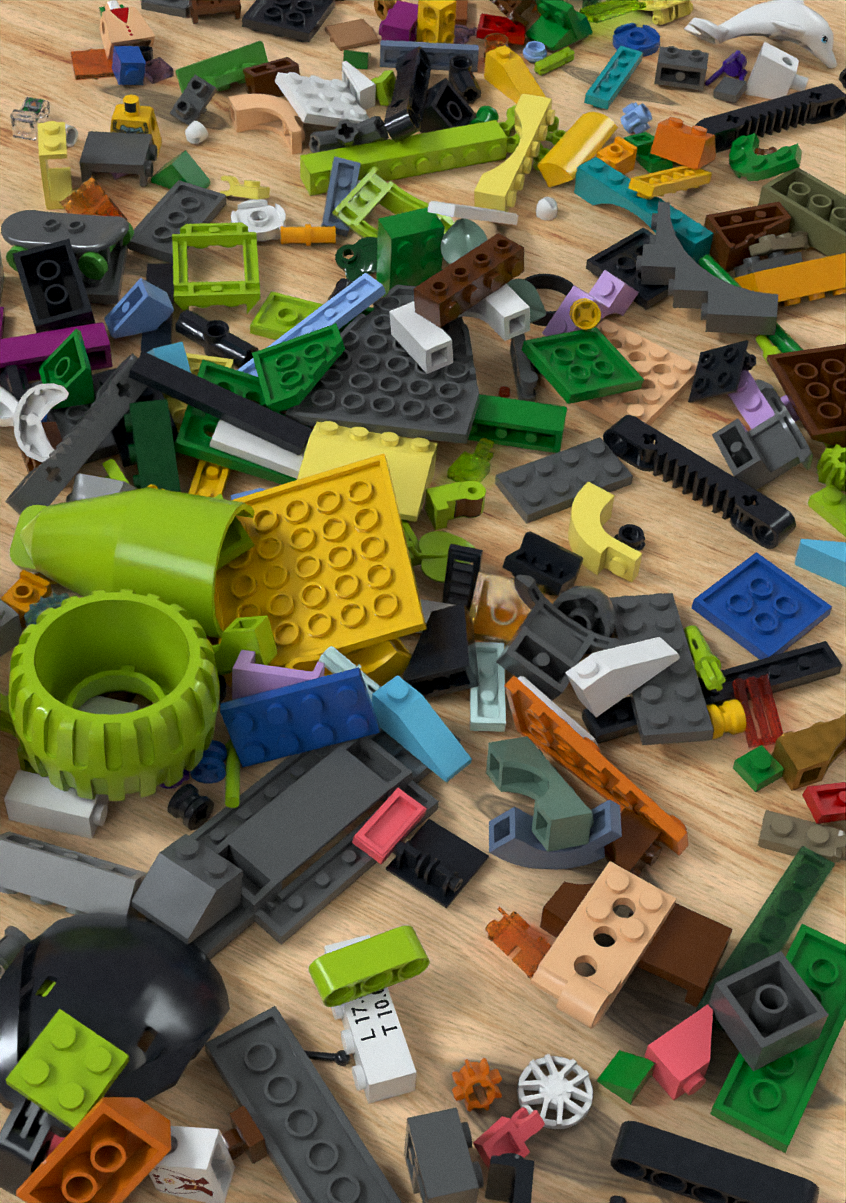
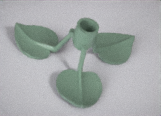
M464 218L458 219L441 240V254L448 264H452L488 240L487 236L475 222ZM512 279L506 283L530 307V323L546 316V310L539 294L530 282L524 279Z

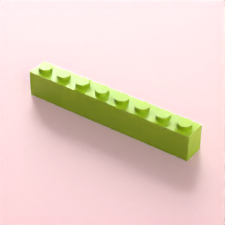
M493 120L411 135L398 143L388 139L300 155V178L310 196L327 193L334 156L359 162L358 180H362L374 167L378 170L376 174L384 181L506 159L508 137L498 122Z

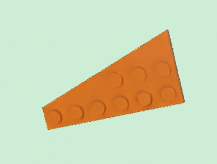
M513 676L504 686L516 731L524 737L528 736L535 746L607 801L610 799L619 804L621 812L626 808L661 829L660 842L680 856L689 846L686 826L673 815L669 816L654 800L641 791L600 754L599 747L592 740L579 735L564 719L559 717L519 679Z

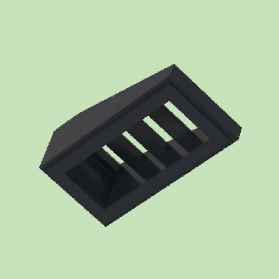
M450 544L442 603L455 605L464 603L467 611L471 612L474 610L479 594L483 550ZM456 560L473 563V565L457 562Z

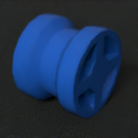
M212 740L209 748L203 751L201 761L190 771L191 777L198 782L207 784L223 780L226 776V765L224 764L227 757L226 746L219 741Z

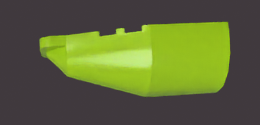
M150 487L49 506L32 505L27 507L19 517L10 547V558L20 569L40 573L83 597L89 596L91 591L105 589L106 593L120 592V589L135 590L138 595L147 596L148 593L161 596L164 598L165 604L169 606L177 604L188 612L190 619H195L199 622L206 632V636L222 639L223 631L216 618L214 602L215 578L220 550L227 529L235 515L253 518L255 511L251 506L243 502Z

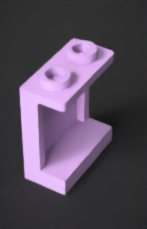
M241 650L232 668V700L323 677L325 663L317 662L314 671L255 664V651Z

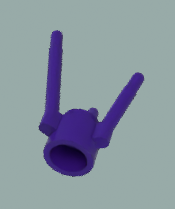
M739 50L732 53L729 58L723 61L722 67L705 82V85L708 86L725 72L731 77L739 76V80L744 81L748 73L745 70L747 65L746 57Z

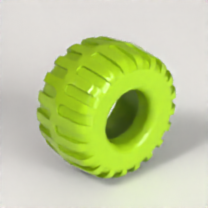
M105 589L91 591L89 596L81 598L75 595L62 600L61 606L56 609L49 607L37 617V625H28L21 634L19 645L15 646L10 661L9 712L23 754L28 757L30 765L41 777L49 776L50 783L56 788L66 792L72 787L77 790L79 797L94 800L96 794L108 795L109 801H125L126 794L138 792L140 798L147 797L156 793V786L164 783L167 787H171L183 778L184 769L192 771L203 758V751L207 750L212 742L220 701V685L213 647L210 641L207 640L206 632L197 620L190 619L188 612L181 606L165 604V600L161 596L148 593L147 596L138 595L135 590L120 589V592L106 593ZM126 691L144 696L154 703L143 709L122 714H95L78 710L90 698L106 692Z

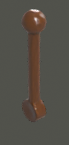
M770 147L769 149L755 148V154L760 155L771 154L777 151L775 147Z

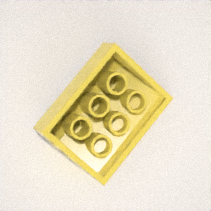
M331 421L316 422L307 443L297 480L384 453L388 460L401 519L417 522L425 501L426 489L430 487L434 477L438 443L430 442L420 437H402L393 432H384L382 434L369 432L364 427L348 428L338 426V424Z

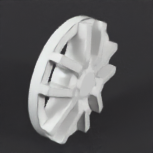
M547 1054L535 1061L532 1060L521 1073L517 1086V1097L520 1107H525L530 1115L533 1110L529 1105L543 1104L540 1116L545 1123V1128L565 1129L572 1127L582 1121L591 1108L593 1087L588 1077L589 1073L576 1064L577 1061L574 1059L569 1060ZM546 1065L550 1075L545 1076L539 1067ZM555 1065H561L564 1068L558 1072ZM571 1071H574L578 1076L568 1081L565 1077ZM531 1072L537 1079L526 1081L527 1077L530 1075ZM583 1083L586 1092L579 1090L576 1087ZM524 1090L539 1091V1093L525 1096ZM570 1098L580 1100L582 1102H585V1104L581 1108L579 1105L571 1101ZM547 1108L557 1110L556 1120L545 1119ZM563 1108L575 1114L569 1119L562 1120Z

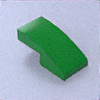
M643 132L624 137V140L637 147L635 160L649 173L673 168V161L650 153L654 141V136Z

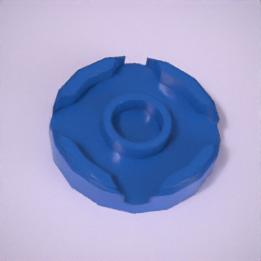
M628 23L615 29L612 43L616 50L620 46L643 52L644 57L652 55L659 48L660 35L648 25H643L641 28L636 27L637 24Z

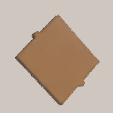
M364 19L325 26V32L330 37V42H334L340 51L379 43V38L373 32V28Z

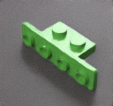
M257 41L176 69V75L182 93L195 74L216 87L217 91H223L231 88L230 84L237 81L238 84L246 83L243 69L267 63L268 59L263 42Z

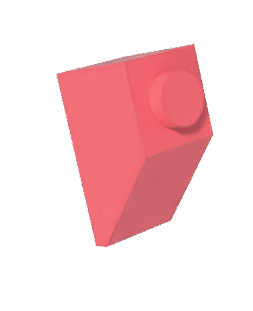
M708 1004L647 1046L644 1058L655 1063L652 1076L673 1101L685 1092L689 1096L694 1094L706 1082L705 1074L710 1063L713 1009Z

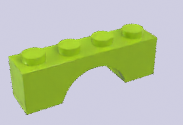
M268 615L236 618L224 630L221 643L212 645L218 675L232 672V668L241 650L255 651V664L268 665L278 654Z

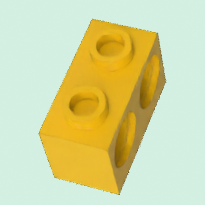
M418 0L416 42L454 44L455 0Z

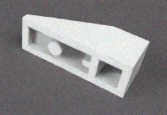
M656 637L594 652L565 673L579 701L595 717H598L680 659V656L662 638Z

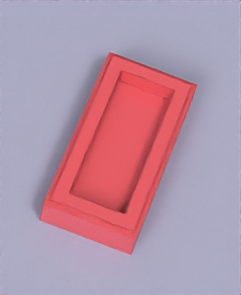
M397 788L355 834L352 843L382 864L393 852L396 844L399 841H403L425 816L427 808Z

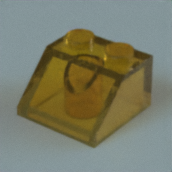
M486 571L478 572L469 613L474 624L475 640L504 643L506 647L531 611L515 590V578ZM536 583L545 597L547 585Z

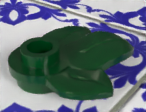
M376 237L361 238L354 245H344L337 250L335 254L336 264L345 271L346 279L354 282L365 272L367 274L376 273ZM347 255H353L350 259L344 258Z

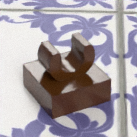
M245 1105L229 1113L233 1129L221 1135L232 1160L239 1157L244 1151L253 1164L268 1156L265 1138Z

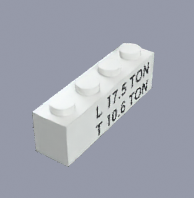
M370 935L324 946V954L368 939ZM388 987L345 1004L331 1007L334 1019H341L345 1029L341 1031L344 1051L346 1055L353 1054L356 1063L355 1066H352L355 1086L358 1091L364 1089L368 1104L415 1091L416 1069Z

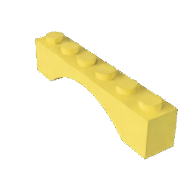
M522 93L514 109L515 131L520 138L519 145L505 162L482 174L474 190L475 207L508 212L510 207H514L517 191L522 190L525 174L530 173L532 160L534 157L537 158L540 143L546 139L548 126H552L554 122L555 110H552V98Z

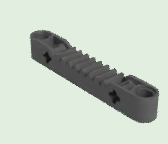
M133 353L116 368L100 387L96 394V401L91 404V408L84 412V416L77 421L78 424L70 429L71 432L63 437L64 440L56 446L57 449L49 454V458L43 461L38 468L30 471L6 499L5 502L19 515L32 505H51L129 410V403H134L148 387L129 378L130 369L138 359Z

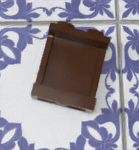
M675 903L674 908L636 966L688 990L684 1002L699 1008L727 949L733 929ZM632 909L630 910L628 918L634 915Z

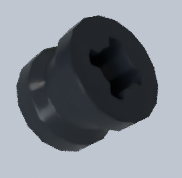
M186 784L175 792L167 808L173 817H181L183 824L187 828L196 830L212 814L214 802L207 796H200L198 789L192 784Z

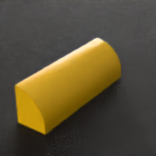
M588 112L581 115L537 164L549 188L574 180L577 167L591 160L618 129L613 120L599 112Z

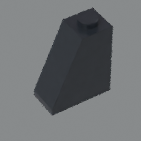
M462 603L432 611L426 623L427 629L423 630L404 672L403 680L421 693L425 699L479 686L474 624L465 604Z

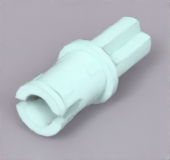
M333 646L328 647L319 658V662L325 663V668L333 674L362 667L360 664L354 665ZM360 670L372 702V694L381 687Z

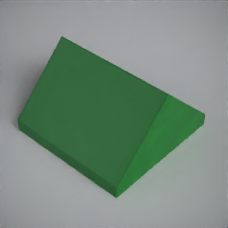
M75 329L38 367L42 384H57L65 387L69 392L67 399L59 402L52 410L95 402L92 372L82 333L80 330Z

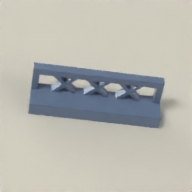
M381 40L380 67L396 68L399 57L420 46L429 58L431 70L449 71L451 58L462 55L470 58L472 61L471 70L472 72H477L479 45Z

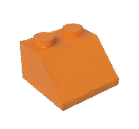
M669 117V119L658 123L650 151L651 154L695 170L715 160V135L707 133L706 128L684 125L683 120L675 117Z

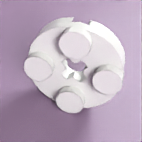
M252 199L240 203L238 210L232 211L231 223L242 222L248 226V232H256L257 241L281 239V226L286 227V215L284 209L276 203L275 207L268 205L267 200Z

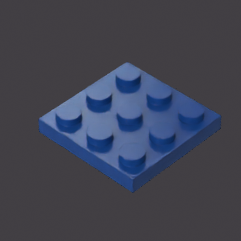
M756 552L693 599L692 609L760 660L786 651L830 615L832 606Z

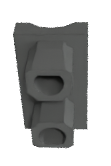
M195 74L174 104L170 114L189 126L193 121H197L201 114L206 112V107L217 92V88Z

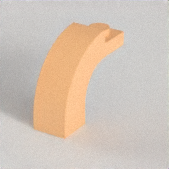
M266 94L229 96V118L237 133L257 129L269 130L279 134L284 139L291 154L302 153V142L305 141L303 121L289 101Z

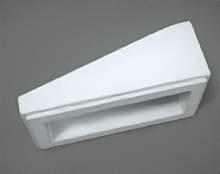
M347 61L342 62V81L346 84L348 90L355 96L356 101L364 110L374 107L376 84Z

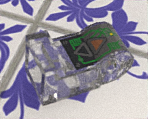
M26 97L22 107L19 110H13L10 114L13 137L36 141L38 138L37 123L47 122L50 115V103L48 100ZM28 127L31 129V132L22 131Z

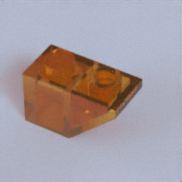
M93 177L77 186L59 202L68 213L119 216L128 220Z

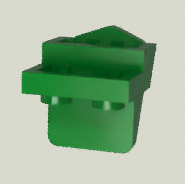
M535 0L537 11L541 16L526 31V36L531 41L543 43L545 49L555 52L589 37L593 31L587 16L576 11L573 5L563 0Z

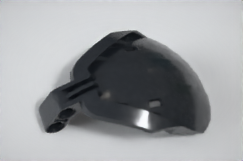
M95 912L59 919L21 949L0 978V1103L11 1110L0 1132V1188L16 1196V1190L47 1158L54 1134L59 1137H66L72 1131L71 1128L11 1088L5 1081L59 1009L129 1055L130 1061L103 1097H137L146 1102L176 1086L189 1062L197 1057L230 1010L228 993L222 976L207 955L193 942L187 945L167 930L151 924L153 921L130 914ZM56 982V984L48 993V995L43 997L42 995L47 991V989L52 985V983ZM149 1031L155 1038L147 1051L144 1052L138 1047V1043L144 1033Z

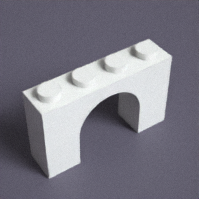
M507 284L458 316L474 317L485 321L504 341L530 331V307ZM414 301L389 311L391 335L427 374L453 363L452 339L442 328L415 313Z
M96 696L90 698L78 710L95 714H122L139 710V705ZM18 770L4 800L9 820L92 839L97 827L103 826L106 820L109 797L108 795L96 794L94 800L81 798L78 796L77 790L72 787L64 792L50 783L49 776L41 777L39 774Z

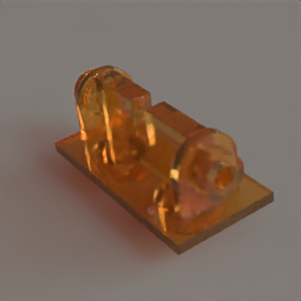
M499 906L497 910L503 918L499 922L494 919L486 926L487 938L507 956L518 946L521 950L512 961L531 980L551 945L542 936L535 941L526 932L530 925L517 912L513 911L508 915Z

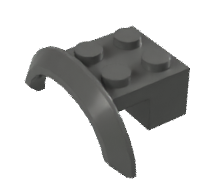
M758 379L755 383L775 415L750 431H747L741 421L736 419L712 434L734 477L755 490L800 463L807 470L810 469L813 459V453L773 386Z
M517 575L514 580L515 590L531 611L496 660V663L517 678L524 676L553 701L563 693L570 682L565 672L577 665L587 650L594 653L623 646V643L617 638L605 637L581 626L544 597L537 587L535 579L527 575Z

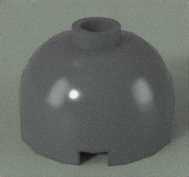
M574 586L561 593L553 602L556 608L581 626L610 638L617 622L615 607L610 598L600 589L592 586ZM588 650L585 652V654L593 653Z

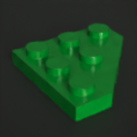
M337 323L252 353L268 409L279 412L299 405L343 353L345 346Z

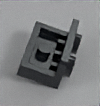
M529 531L525 533L520 549L506 556L502 568L512 572L515 578L517 575L531 576L535 579L536 585L539 586L542 592L559 596L574 586L583 557Z

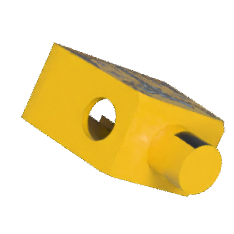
M126 95L123 98V104L115 106L110 132L152 134L153 145H157L158 158L162 138L154 109L150 106H140L138 96Z

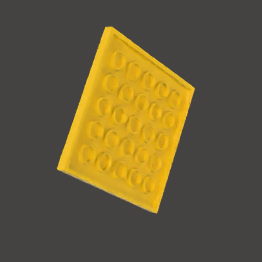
M384 453L231 500L246 503L255 511L253 518L235 515L255 546L216 571L214 593L216 618L224 632L236 618L268 615L278 652L268 664L269 666L284 668L293 658L322 655L330 646L336 648L341 654H345L427 629L389 464ZM231 672L224 675L225 682L229 687H232Z

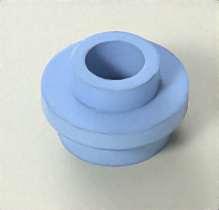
M538 41L528 42L523 49V57L531 63L547 57L545 45Z

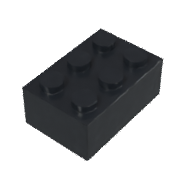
M70 239L12 253L36 333L95 323Z

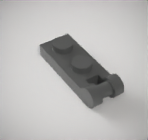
M523 333L511 338L510 342L514 379L518 400L535 402L536 390L534 388L537 386L538 375L534 372V364L521 350L525 340V334Z

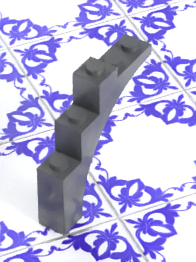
M659 202L658 213H652L651 230H656V235L650 234V244H643L642 256L637 255L636 272L641 273V284L669 285L668 296H673V308L701 309V320H706L705 332L775 335L778 294L755 292L734 286L713 276L699 266L686 253L675 235L670 219V202Z

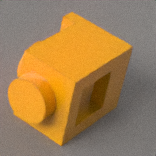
M617 136L614 139V143L597 151L596 157L625 175L634 170L637 147Z
M23 569L19 573L20 579L0 599L19 614L20 624L26 628L30 624H36L38 615L52 607L54 600L51 582Z

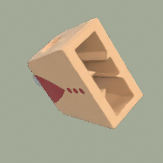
M116 0L105 4V11L102 12L99 30L107 59H113L114 46L153 47L155 35L137 8H121Z

